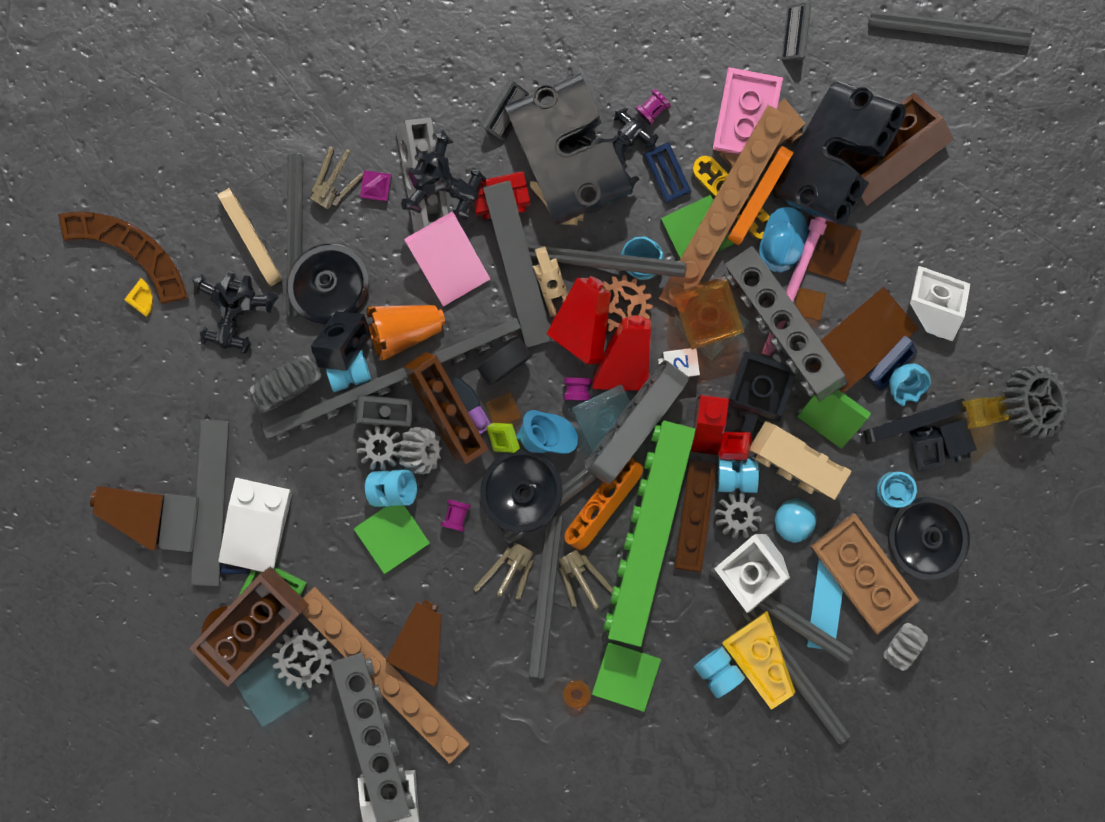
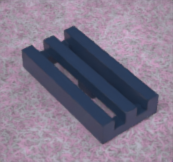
M669 142L644 153L666 204L692 192ZM666 150L683 187L680 191L661 153ZM655 154L673 191L671 195H669L652 158Z
M904 336L868 374V378L878 390H883L889 384L895 369L906 365L918 353L913 342Z

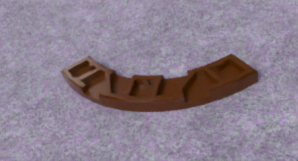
M94 212L58 214L63 241L92 240L115 246L129 254L143 266L155 285L162 305L189 299L186 285L174 261L164 248L143 230L129 222L105 214Z

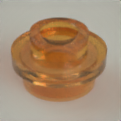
M579 680L569 682L563 691L564 701L572 708L584 707L591 697L588 685ZM574 689L581 690V698L574 699L571 695Z

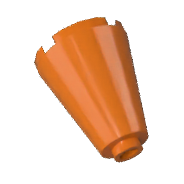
M435 305L368 307L366 312L367 318L372 317L373 320L371 326L368 327L377 355L380 354V361L387 360L440 333L442 326L445 325L442 309L437 310Z

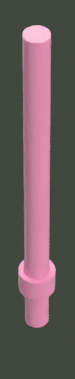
M821 217L811 219L808 227L810 232L804 244L803 254L797 262L787 287L786 293L792 302H794L820 235L824 234L826 229V219ZM786 320L779 322L776 328L783 329ZM769 333L762 350V354L772 357L775 350L770 341L773 338L771 333Z

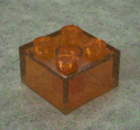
M725 276L672 293L691 350L744 332L728 280Z

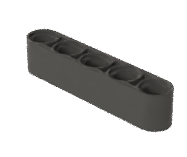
M667 360L662 361L585 462L584 469L605 484H610L684 389L689 377Z

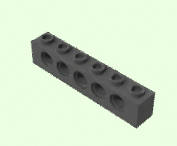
M751 246L725 264L728 274L725 275L727 281L733 289L738 287L743 293L740 299L748 310L752 308L758 315L755 320L764 332L769 330L773 338L770 341L777 352L781 353L784 351L789 358L785 361L794 375L797 373L801 375L804 380L801 385L809 397L815 395L820 402L846 385L845 374L754 247ZM752 278L760 280L755 286L746 285ZM767 299L775 301L769 308L761 306ZM786 320L790 322L786 329L776 328L777 324L781 321ZM797 342L806 344L801 351L792 350V346ZM812 364L821 365V369L816 373L807 371L808 367Z
M363 653L330 662L376 822H395L411 817V809L415 808L411 792L405 793L402 782H406L407 778L403 765L397 766L394 755L399 754L395 738L389 739L386 728H390L391 724L387 711L381 712L379 701H382L383 697L379 684L373 685L371 675L375 674L371 658L366 659ZM358 677L365 680L364 689L360 692L352 691V681ZM364 704H370L373 707V714L367 719H362L359 716V709ZM371 731H378L381 734V741L375 746L368 745L366 740L367 735ZM379 758H387L389 761V768L384 773H378L374 768V764ZM387 785H395L397 788V795L392 800H385L383 798L382 791Z

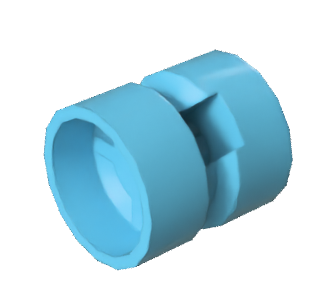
M363 350L360 351L347 371L326 368L333 392L348 389L350 383L359 386L371 382Z
M718 457V492H734L736 488H739L741 492L757 493L759 465L755 457H748L747 460L740 461L720 460V457Z
M409 470L371 472L365 482L366 498L373 507L411 505L417 494L416 479Z
M888 472L882 475L876 485L878 499L889 507H905L911 504L917 494V485L914 479L904 472Z
M722 646L709 653L694 666L703 680H709L707 686L717 699L730 692L745 679L737 666L730 665L731 658Z

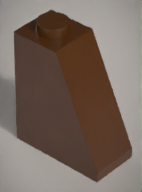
M97 486L96 491H92L90 507H93L94 515L149 550H159L165 495L106 486Z
M424 599L423 603L420 601L416 602L386 662L435 687L439 680L442 613L437 611L438 605Z

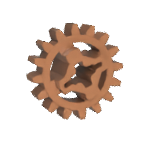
M623 275L622 281L619 282L613 276L611 285L605 281L603 282V287L609 292L612 290L614 295L609 305L608 315L615 314L621 317V319L629 318L632 316L633 308L641 305L639 316H643L645 319L650 318L645 313V310L653 308V305L646 304V300L652 296L651 294H643L646 288L645 284L640 287L636 286L637 278L627 282L626 275ZM622 287L632 289L637 295L631 296L625 293ZM618 293L624 302L629 301L630 303L627 306V317L621 308L616 309L615 307L619 302ZM609 317L607 321L609 324L608 332H611L620 324Z

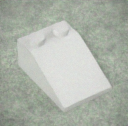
M235 478L218 562L263 572L270 566L274 569L291 502V491L285 488Z

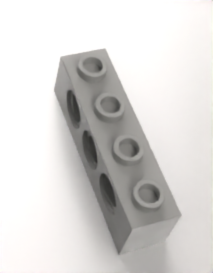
M431 118L405 120L396 127L408 198L416 190L408 175L409 168L415 169L418 163L414 158L417 153L428 154L430 151L434 152L436 142L432 137L434 131ZM440 191L431 195L430 198L425 196L419 204L422 209L421 213L410 210L414 233L448 214L445 192Z

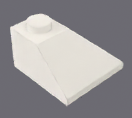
M918 266L910 304L926 332L939 338H945L950 341L954 340L965 317L970 283Z
M754 534L714 568L747 613L790 578L782 554L766 534Z

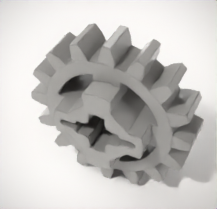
M305 628L303 634L294 629L293 637L285 634L283 635L285 643H276V647L280 649V652L273 653L272 657L279 659V662L275 663L273 668H281L282 671L279 673L278 678L286 676L288 678L286 685L289 686L295 681L297 689H300L302 684L306 682L308 688H312V680L315 679L318 683H321L323 680L320 674H329L330 671L325 666L333 662L332 659L327 658V655L332 652V648H324L328 640L323 639L319 641L318 631L311 636L309 635V628ZM304 640L315 644L317 649L313 650L307 647ZM293 643L294 651L292 655L284 658L286 649ZM300 651L304 655H315L306 661V665H303L302 661L291 662L300 655ZM321 659L319 669L313 674L312 664L314 661ZM293 667L300 671L301 676L291 673L288 668Z

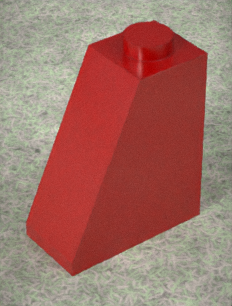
M593 276L576 279L546 333L586 364H600L603 360L611 292L603 287L604 283Z
M639 315L622 318L603 353V360L596 366L593 372V389H641L649 378L650 319H645V317Z
M705 395L697 397L693 428L696 430L690 452L718 455L726 425L728 398Z

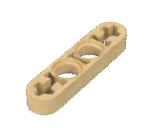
M230 187L217 194L270 287L282 281L283 279Z

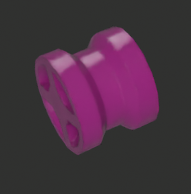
M564 378V384L567 386L564 400L591 401V395L588 393V387L591 385L590 378Z

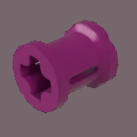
M654 89L652 95L641 106L637 105L635 110L652 126L655 123L654 119L665 108L669 109L671 104L658 90Z
M448 499L447 504L449 506L444 521H441L440 526L464 532V520L467 510H470L471 505Z

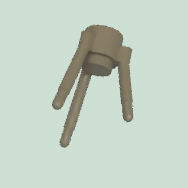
M329 147L317 181L311 189L313 194L310 198L328 210L332 204L337 207L340 200L363 178V174L360 173L335 195L338 189L332 185L351 153L350 149H346L328 181L323 182L334 151L333 147Z
M514 543L512 549L507 547L501 558L473 588L474 592H478L509 558L507 564L511 567L497 592V596L501 597L515 571L523 569L516 599L520 600L529 570L534 563L531 560L534 553L517 543Z
M578 550L558 560L561 564V567L558 569L563 576L571 606L576 607L577 603L569 575L571 578L576 576L593 608L598 610L599 605L581 574L585 571L583 565L612 594L613 588L589 562L586 555H580Z

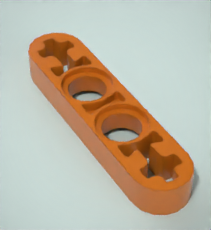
M784 146L780 147L730 233L729 241L740 246L793 155V151Z
M631 457L610 484L603 482L567 528L564 535L566 543L576 550H582L590 544L640 479L643 467L639 462ZM616 487L615 493L608 498L609 492ZM599 509L598 515L591 520L592 514Z

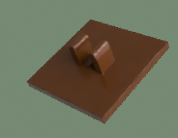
M809 215L807 220L808 227L811 222V219H815V217H812L811 215ZM826 220V229L824 234L820 235L806 271L846 283L862 230L846 225H838Z

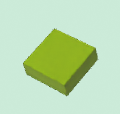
M491 423L486 427L494 452L515 453L520 449L513 424Z

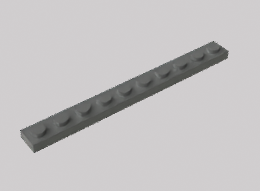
M514 318L433 355L438 357L441 364L448 361L456 364L468 358L466 353L473 350L481 353L492 348L491 343L498 339L506 342L517 337V331L521 330L517 318ZM400 368L263 428L267 439L274 438L276 442L290 437L289 431L300 427V430L303 431L315 426V420L325 416L326 420L340 415V409L350 405L351 409L356 408L358 395L371 396L375 394L376 397H381L392 392L391 386L401 383L403 387L411 384V381L404 368Z

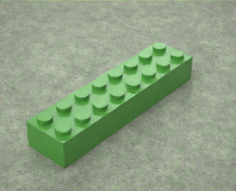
M663 420L660 422V426L656 425L653 429L651 442H655L653 453H647L644 468L649 469L646 480H640L637 495L642 496L639 507L634 506L630 520V522L635 523L633 533L627 532L624 549L628 550L626 560H620L617 571L618 577H621L619 587H613L610 599L611 604L615 605L612 614L607 613L603 627L604 631H607L609 639L641 647L695 428Z

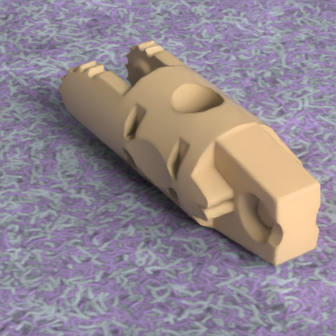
M544 246L535 249L539 264L533 266L539 281L549 316L554 317L556 316V308L551 299L562 296V303H564L568 292L563 282L557 259L550 260Z

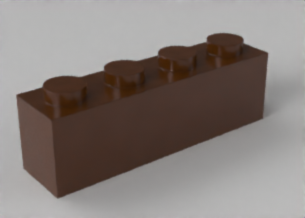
M425 352L404 365L403 368L453 458L456 461L467 464L486 452L488 448L438 357Z

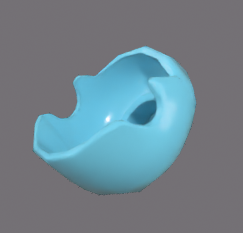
M645 236L632 238L625 244L621 255L665 260L664 253L659 244ZM626 271L639 280H648L656 276V274Z
M906 364L895 369L889 380L890 392L894 400L901 406H905L906 401L917 403L921 395L926 393L931 385L929 372L918 364Z
M799 498L786 500L775 515L776 531L784 540L793 543L806 540L815 530L817 522L815 509L806 500Z

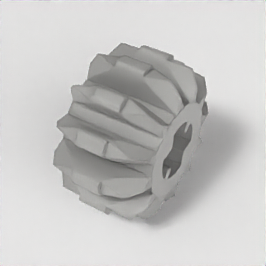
M375 425V435L367 428L365 433L369 439L366 440L361 437L358 439L360 443L366 444V448L357 449V453L367 452L368 455L363 457L361 462L365 464L372 459L371 470H375L379 461L381 471H386L385 461H388L392 467H395L397 464L392 459V456L401 458L397 454L398 452L395 451V448H401L399 443H394V440L399 438L400 434L396 432L389 437L391 426H386L384 433L381 434L380 425ZM377 441H380V443L385 441L387 443L384 455L382 453L377 455L374 452L377 448L375 445Z
M410 428L409 432L403 433V441L398 442L401 446L400 451L397 453L401 456L400 464L411 473H430L431 469L437 468V460L441 459L439 451L443 447L438 445L440 437L436 436L435 431L429 428Z
M743 492L739 493L738 502H736L734 494L730 493L728 494L730 504L723 499L719 501L726 509L725 511L715 510V514L724 515V518L717 520L716 524L718 526L727 524L722 530V533L725 535L733 528L732 538H738L739 530H741L743 537L747 538L749 537L747 527L754 532L758 530L752 524V521L761 522L762 517L753 516V513L760 511L761 507H750L755 501L754 497L748 498L746 503H744L745 493ZM736 508L739 511H745L746 516L742 517L744 521L741 523L738 520H732L731 514H735L733 510Z
M909 622L904 624L884 651V658L889 664L902 671L907 670L928 641V636L922 632L923 630Z

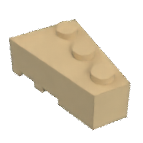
M766 421L750 446V451L757 455L755 457L757 462L768 468L771 464L778 468L776 472L778 475L788 481H791L792 478L800 482L798 487L811 495L816 491L835 500L852 472L848 468L834 463L828 459V456L823 453L820 454L778 426Z

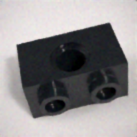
M335 311L311 345L312 354L315 357L318 368L343 371L349 369L371 337L364 314Z

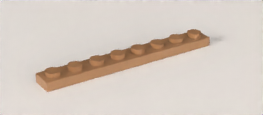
M769 104L766 106L679 260L687 265L685 277L670 276L659 295V299L683 312L793 119L792 117Z
M316 586L303 598L309 606L302 614L345 658L359 653H363L366 659L371 658L375 674L371 675L373 685L379 684L383 697L449 764L470 744L392 664L386 662L387 658Z

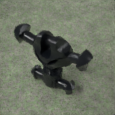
M623 107L615 111L613 120L620 121L624 125L623 128L617 131L618 134L615 138L602 139L595 137L591 140L583 136L581 139L568 145L575 147L578 144L581 147L612 142L633 190L639 178L637 176L631 178L625 170L628 167L625 160V149L633 146L638 138L646 144V148L654 147L659 137L657 134L652 136L646 130L643 121L632 118L626 113L628 108Z
M439 129L432 135L433 140L437 141L434 152L430 151L428 154L417 153L414 157L418 163L415 169L409 168L408 175L416 190L410 198L401 200V207L403 210H413L421 213L422 209L419 204L425 196L430 198L431 195L446 190L451 198L460 200L456 210H452L456 218L467 220L469 216L466 212L469 206L478 199V187L481 181L486 182V177L480 170H471V178L468 183L462 178L456 179L452 177L448 163L449 158L445 157L447 144H452L455 141L447 136L444 129Z
M229 272L215 286L206 282V277L203 274H197L192 277L194 295L200 292L210 295V301L217 305L222 314L220 322L217 323V332L208 330L206 326L199 332L201 343L205 345L206 341L214 342L222 349L235 347L242 349V354H246L251 346L249 337L244 339L235 336L239 328L236 323L237 318L240 315H244L245 312L254 310V306H263L267 312L271 313L274 303L279 298L278 295L272 290L265 296L255 295L251 277L245 275L241 282L234 280V272Z

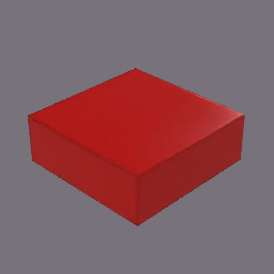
M724 432L718 452L720 460H747L752 442L751 433Z

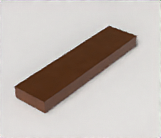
M689 460L674 569L702 573L717 463Z

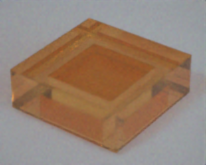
M799 287L795 306L803 317L819 321L826 293Z
M511 392L485 403L494 423L507 424L521 418Z

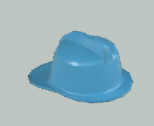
M783 207L777 209L769 217L759 247V256L769 270L773 272L790 270L797 264L803 254L808 226L802 213L794 208Z
M536 410L526 412L523 417V424L516 435L518 442H521L529 452L539 454L546 452L568 454L574 451L578 444L576 430L569 421L561 416Z

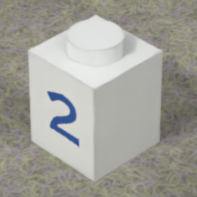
M696 348L666 351L662 353L663 358L658 359V365L662 361L667 360L688 377L700 375Z

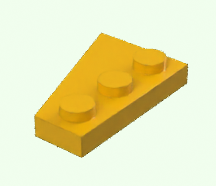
M768 611L722 642L771 710L794 695L795 690Z

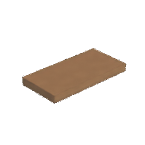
M855 513L849 515L810 546L874 634L878 635L920 601Z

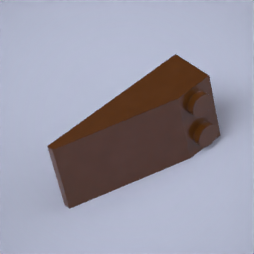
M882 287L820 339L845 374L847 384L838 389L842 393L846 392L879 364L904 336L909 338L919 329L885 287ZM812 364L808 368L812 373H816L821 369V365Z
M270 566L259 574L189 649L229 687L292 624L309 604Z

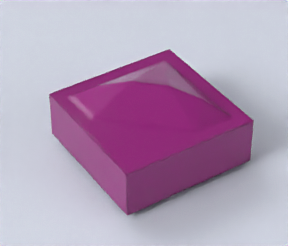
M364 170L360 198L388 202L392 175Z

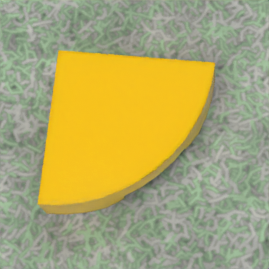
M141 278L124 300L148 317L153 307V294L149 285Z

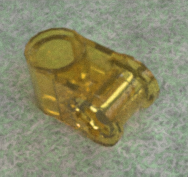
M1006 396L983 397L962 402V405L966 407L969 420L967 428H980L1009 420V416L1003 414L1006 411V405L1002 401L1006 399Z

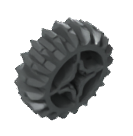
M304 355L292 360L251 386L248 392L251 397L250 400L259 412L271 411L315 385L322 376L319 371L320 368H318L317 363L313 361L311 356Z
M1038 365L1022 367L1015 373H1012L1010 380L1005 381L1008 388L1002 391L1006 396L1002 403L1006 405V411L1003 414L1009 416L1007 424L1014 425L1013 431L1020 433L1021 437L1033 440L1050 438V436L1061 431L1060 426L1066 424L1064 417L1069 414L1066 410V405L1069 402L1065 399V395L1068 392L1063 390L1064 382L1058 380V373H1053L1050 368Z

